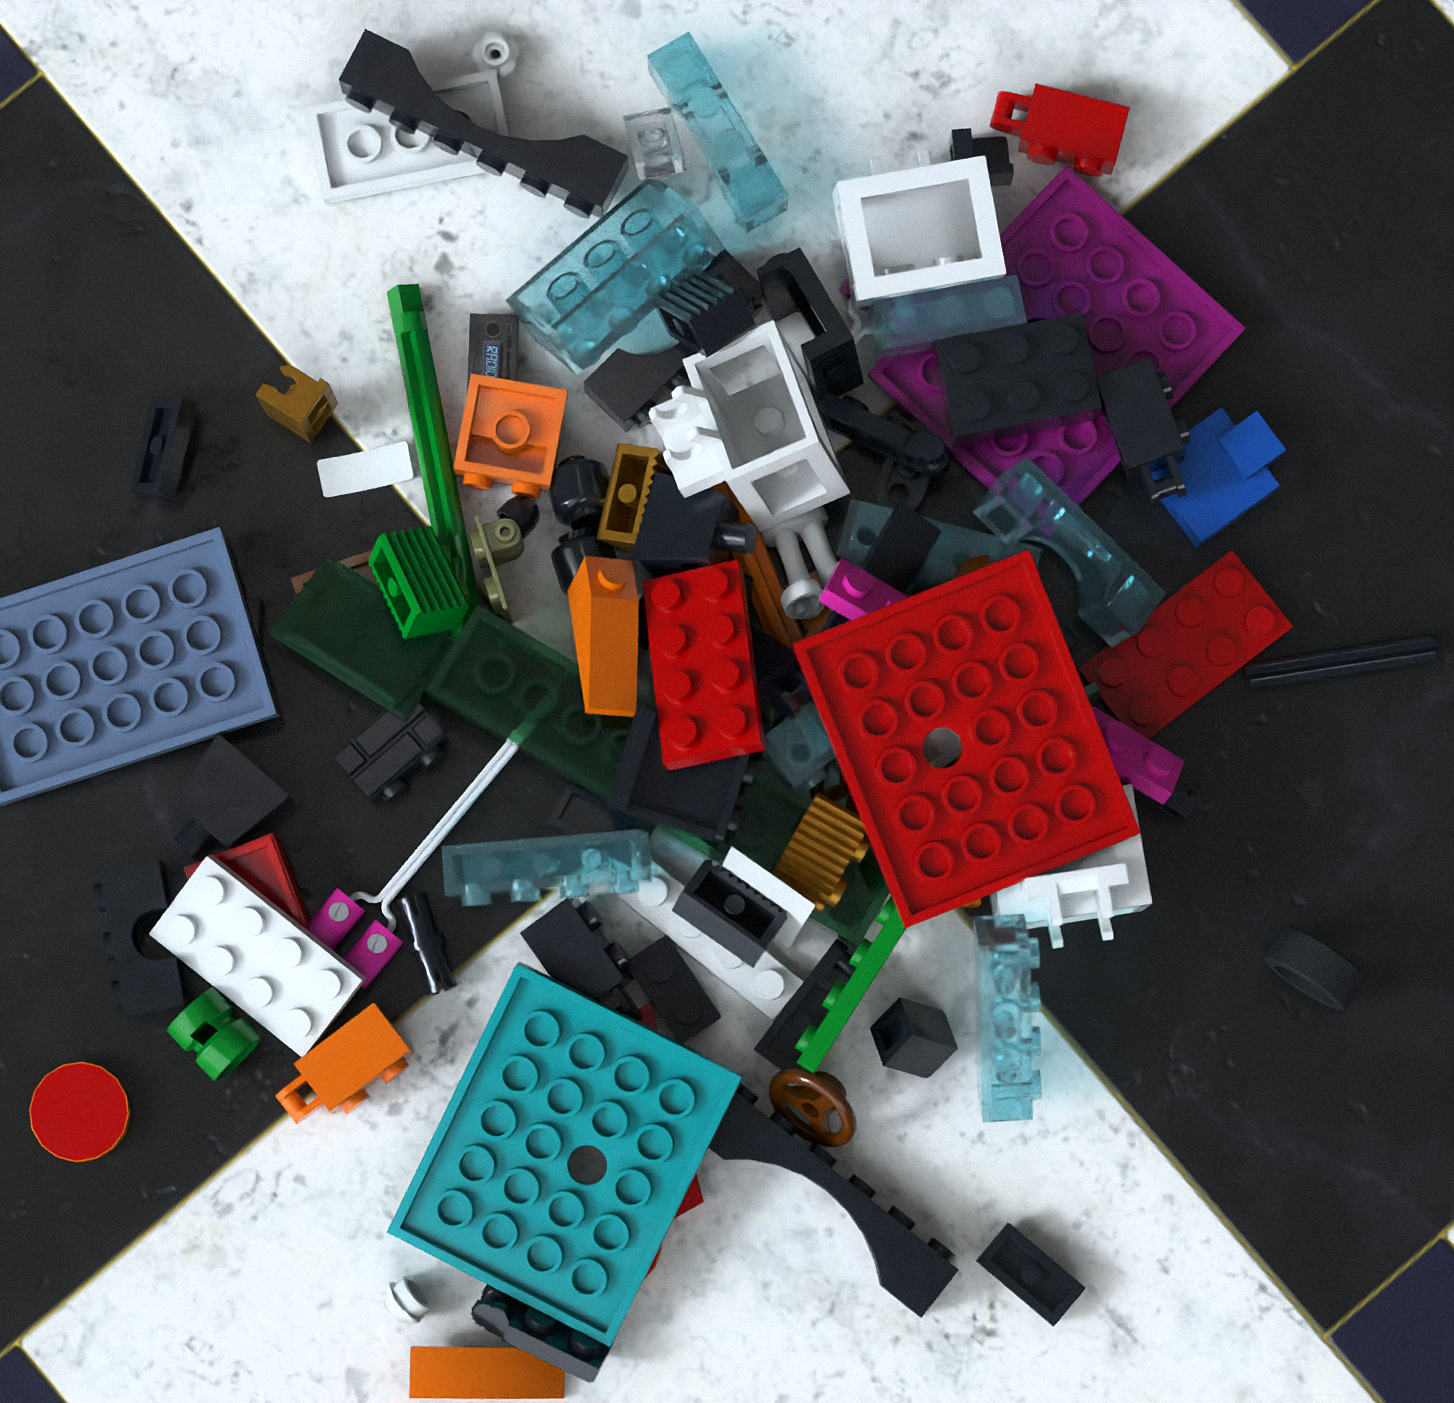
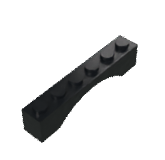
M367 29L364 30L339 78L342 93L347 95L345 101L358 110L371 113L373 109H376L390 116L388 121L396 128L409 134H415L416 130H419L433 137L432 143L441 150L452 155H458L462 151L477 158L476 164L483 170L496 176H502L503 172H506L520 179L519 185L528 192L543 198L549 193L565 201L563 206L568 211L585 219H589L591 214L601 219L604 218L629 169L627 155L586 135L561 140H527L504 136L477 126L452 110L434 93L419 72L408 49Z
M740 1083L709 1149L723 1160H751L780 1166L804 1176L827 1191L848 1212L863 1234L874 1259L880 1286L918 1317L922 1318L959 1271L950 1263L956 1255L934 1237H931L927 1244L911 1232L916 1225L912 1219L894 1205L891 1206L888 1212L883 1210L871 1200L877 1193L872 1187L855 1174H852L848 1181L832 1169L837 1162L832 1155L815 1142L809 1149L793 1138L798 1129L776 1111L770 1117H767L754 1106L759 1097Z

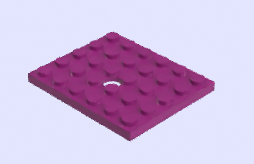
M1067 165L1000 234L1006 275L994 284L945 292L867 374V378L914 421H920L934 435H939L940 439L943 438L947 447L946 450L1044 541H1047L1121 463L1102 410L1095 421L952 448L933 355L936 340L1025 324L1029 321H1041L1082 313L1095 377L1097 378L1151 358L1156 373L1164 370L1169 380L1173 398L1167 400L1171 410L1246 329Z

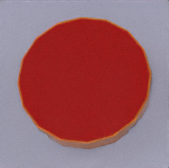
M85 1062L64 1064L48 1073L34 1090L29 1108L32 1131L41 1146L57 1158L74 1162L98 1159L113 1151L127 1133L131 1118V1107L126 1089L118 1077L102 1066Z

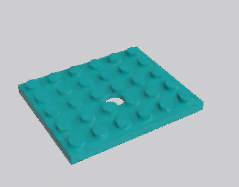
M518 962L509 977L387 1233L610 1347L635 1300L744 1074L522 962ZM583 1145H591L598 1148L604 1154L607 1161L605 1176L593 1184L578 1181L572 1175V1169L569 1165L572 1152Z

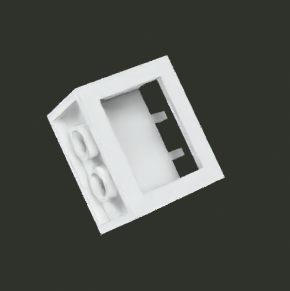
M928 148L918 149V159L921 167L883 173L880 157L870 158L872 176L837 182L832 195L853 309L994 284L1006 275L985 155L932 165Z
M774 320L752 329L708 358L704 355L702 356L701 353H696L683 359L692 387L678 386L671 392L673 399L650 408L649 416L651 422L663 438L666 451L663 453L665 462L672 471L683 497H689L726 480L760 532L850 494L807 375ZM764 345L781 374L729 396L711 368Z
M1132 784L1123 785L1139 827ZM1141 834L1035 877L1025 878L1020 883L990 894L995 934L1048 926L1052 948L1054 949L1063 947L1060 925L1098 918L1103 941L1113 939L1111 917L1141 912L1152 904Z

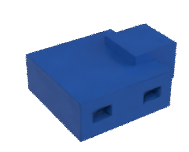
M1221 407L1188 431L1191 442L1184 445V461L1177 463L1187 495L1179 498L1177 494L1160 500L1196 549L1270 497L1280 486L1267 467L1280 459L1286 449L1258 411L1235 426ZM1167 467L1151 473L1153 480L1169 475Z

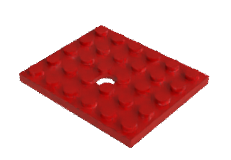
M1029 550L1022 551L791 644L905 929L1020 883L1025 878L1035 877L1141 834ZM938 728H947L955 732L962 745L958 760L947 768H936L930 765L922 751L925 737L931 731Z

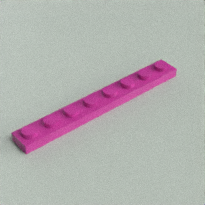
M841 558L833 569L818 601L852 620L909 596L894 589L846 559ZM1091 705L1119 779L1127 784H1132V787L1163 805L1173 794L1185 760Z

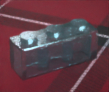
M1018 275L872 301L867 311L876 359L934 349L936 340L1027 323Z

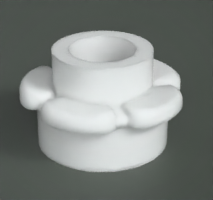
M492 31L486 33L483 36V40L477 41L472 48V59L474 62H477V70L479 72L496 69L497 78H502L511 74L517 67L516 58L519 56V47L513 38H506L502 32ZM499 51L500 57L494 59L491 57V53Z
M408 1276L403 1277L398 1283L390 1282L387 1285V1291L390 1295L385 1299V1304L390 1313L402 1323H405L407 1320L419 1323L423 1319V1313L431 1307L430 1299L424 1289Z

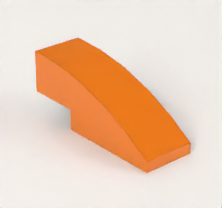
M410 1347L409 1398L564 1399L565 1371L517 1347Z

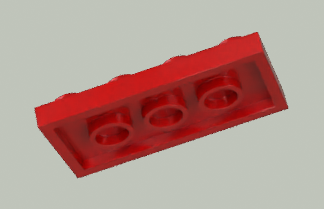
M1231 550L1078 668L1077 672L1087 685L1094 682L1097 683L1101 691L1099 700L1115 720L1150 739L1241 669L1246 663L1290 631L1293 625L1233 550Z
M733 560L642 581L662 759L665 767L670 771L766 750L742 565L738 560Z

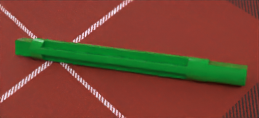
M399 284L387 291L430 523L439 543L443 542L449 548L451 568L457 581L464 582L470 593V607L459 629L451 630L453 645L478 643L486 640L487 637L456 476L453 470V460L419 284Z

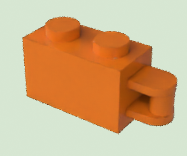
M372 1003L296 1061L294 1065L302 1075L283 1088L275 1097L296 1124L302 1122L323 1105L326 1106L329 1112L336 1113L342 1108L345 1114H348L370 1097L366 1089L382 1078L387 1084L409 1068L410 1065L406 1058L414 1052L376 1003ZM307 1083L318 1096L308 1105L297 1092Z

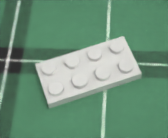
M496 69L428 82L434 93L456 113L479 127L509 137ZM345 99L305 107L325 204L487 172L476 164L477 158L462 151L458 155L447 153L432 143L433 137L419 130H416L415 134L406 133L388 121L390 116L376 109H373L371 113H366L353 107Z
M213 854L206 856L149 933L150 936L301 1057L316 1046L367 978Z

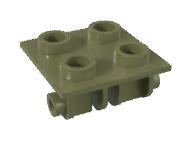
M473 515L478 529L470 531L469 536L480 569L490 566L493 575L483 579L495 615L504 612L508 624H512L513 620L495 566L514 561L523 554L524 542L520 528L515 521L508 518L482 525L479 515Z

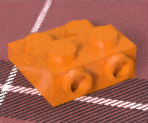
M471 373L453 466L455 475L464 477L463 485L474 489L492 490L493 482L512 485L511 493L514 495L539 499L541 491H547L548 488H551L553 471L557 467L568 390Z

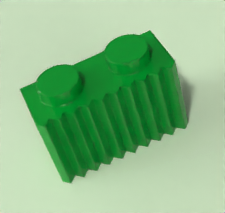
M429 525L425 528L418 527L415 530L410 528L406 532L401 530L397 533L392 531L388 535L386 533L381 534L369 557V567H372V573L376 575V582L380 584V590L383 591L384 598L387 599V606L391 607V614L395 616V622L398 623L399 630L402 631V638L406 639L459 629L470 607V593L466 584L462 581L458 582L451 568V554L448 546L443 542L439 543L432 527Z

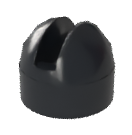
M514 496L497 510V515L499 519L508 518L515 521L520 528L522 539H525L537 526L540 520V510L537 504L533 505L530 509L526 506L530 499L529 497Z

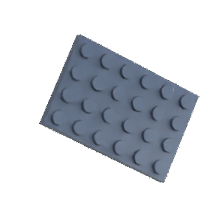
M221 527L0 598V806L216 737L218 734H226L280 716L226 534Z

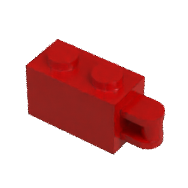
M1036 83L1032 97L1007 91L998 92L989 126L996 131L1021 137L1018 151L1026 153V157L1035 163L1054 165L1055 161L1073 165L1074 171L1082 175L1101 177L1102 173L1111 175L1113 172L1130 107ZM1017 109L1028 112L1026 122L1011 119L1013 110Z

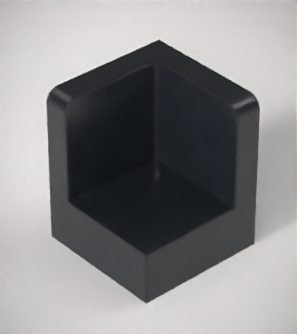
M971 128L951 130L949 140L951 161L985 155L991 187L1011 185L1014 167L1013 163L1009 161L1008 140L1005 136L972 138Z
M901 997L870 1027L882 1065L919 1077H930L958 1049L944 1011Z

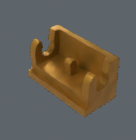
M283 365L280 367L281 372L286 377L294 379L296 384L290 385V389L287 390L286 394H281L277 388L263 383L255 395L269 417L312 443L338 405V402L328 382L322 378L317 382L299 369Z

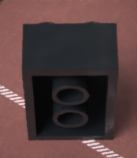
M1082 313L936 340L933 355L952 448L1095 421L1101 412L1102 406Z

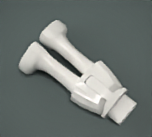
M823 506L761 532L764 543L769 547L777 548L784 565L789 586L781 595V605L786 615L792 619H810L822 612L824 604L818 600L833 569L838 564L826 535L825 526L829 517ZM804 541L816 567L822 589L816 580L811 579L803 561L798 542Z

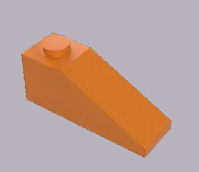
M585 556L567 591L585 712L587 714L634 717L637 709L639 599L632 560Z

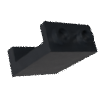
M799 247L789 253H780L771 257L765 265L757 269L766 309L771 320L775 322L794 312H799L815 337L802 344L801 349L811 389L819 404L826 392L839 397L863 385L864 380L854 337L801 248Z
M637 708L606 808L722 844L726 833L735 836L744 809V807L735 804L741 785L750 788L759 759L751 757L750 753L669 771L663 764L658 717H656L655 713Z

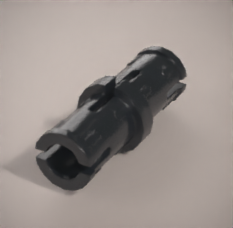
M422 892L413 895L418 916L414 914L409 896L398 900L396 905L399 907L411 942L407 945L409 955H415L426 989V996H433L440 993L434 973L439 974L444 992L457 987V983L454 981L442 946L447 943L444 933L438 934L427 900V893Z

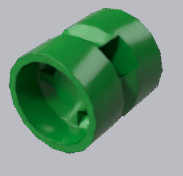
M212 987L186 1007L171 1023L167 1032L185 1051L195 1050L198 1053L196 1063L214 1082H217L236 1068L257 1047L262 1037L244 1018L234 1019L232 1017L234 1007L215 987ZM214 1026L218 1031L211 1037L207 1030Z

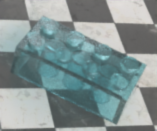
M652 174L505 301L532 338L578 376L583 370L598 362L602 354L620 338L634 331L639 322L655 309L652 301L654 293L660 295L662 288L668 290L670 283L677 284L678 278L685 279L686 273L693 275L694 268L704 270L710 265L712 259L724 250L725 247L698 207Z

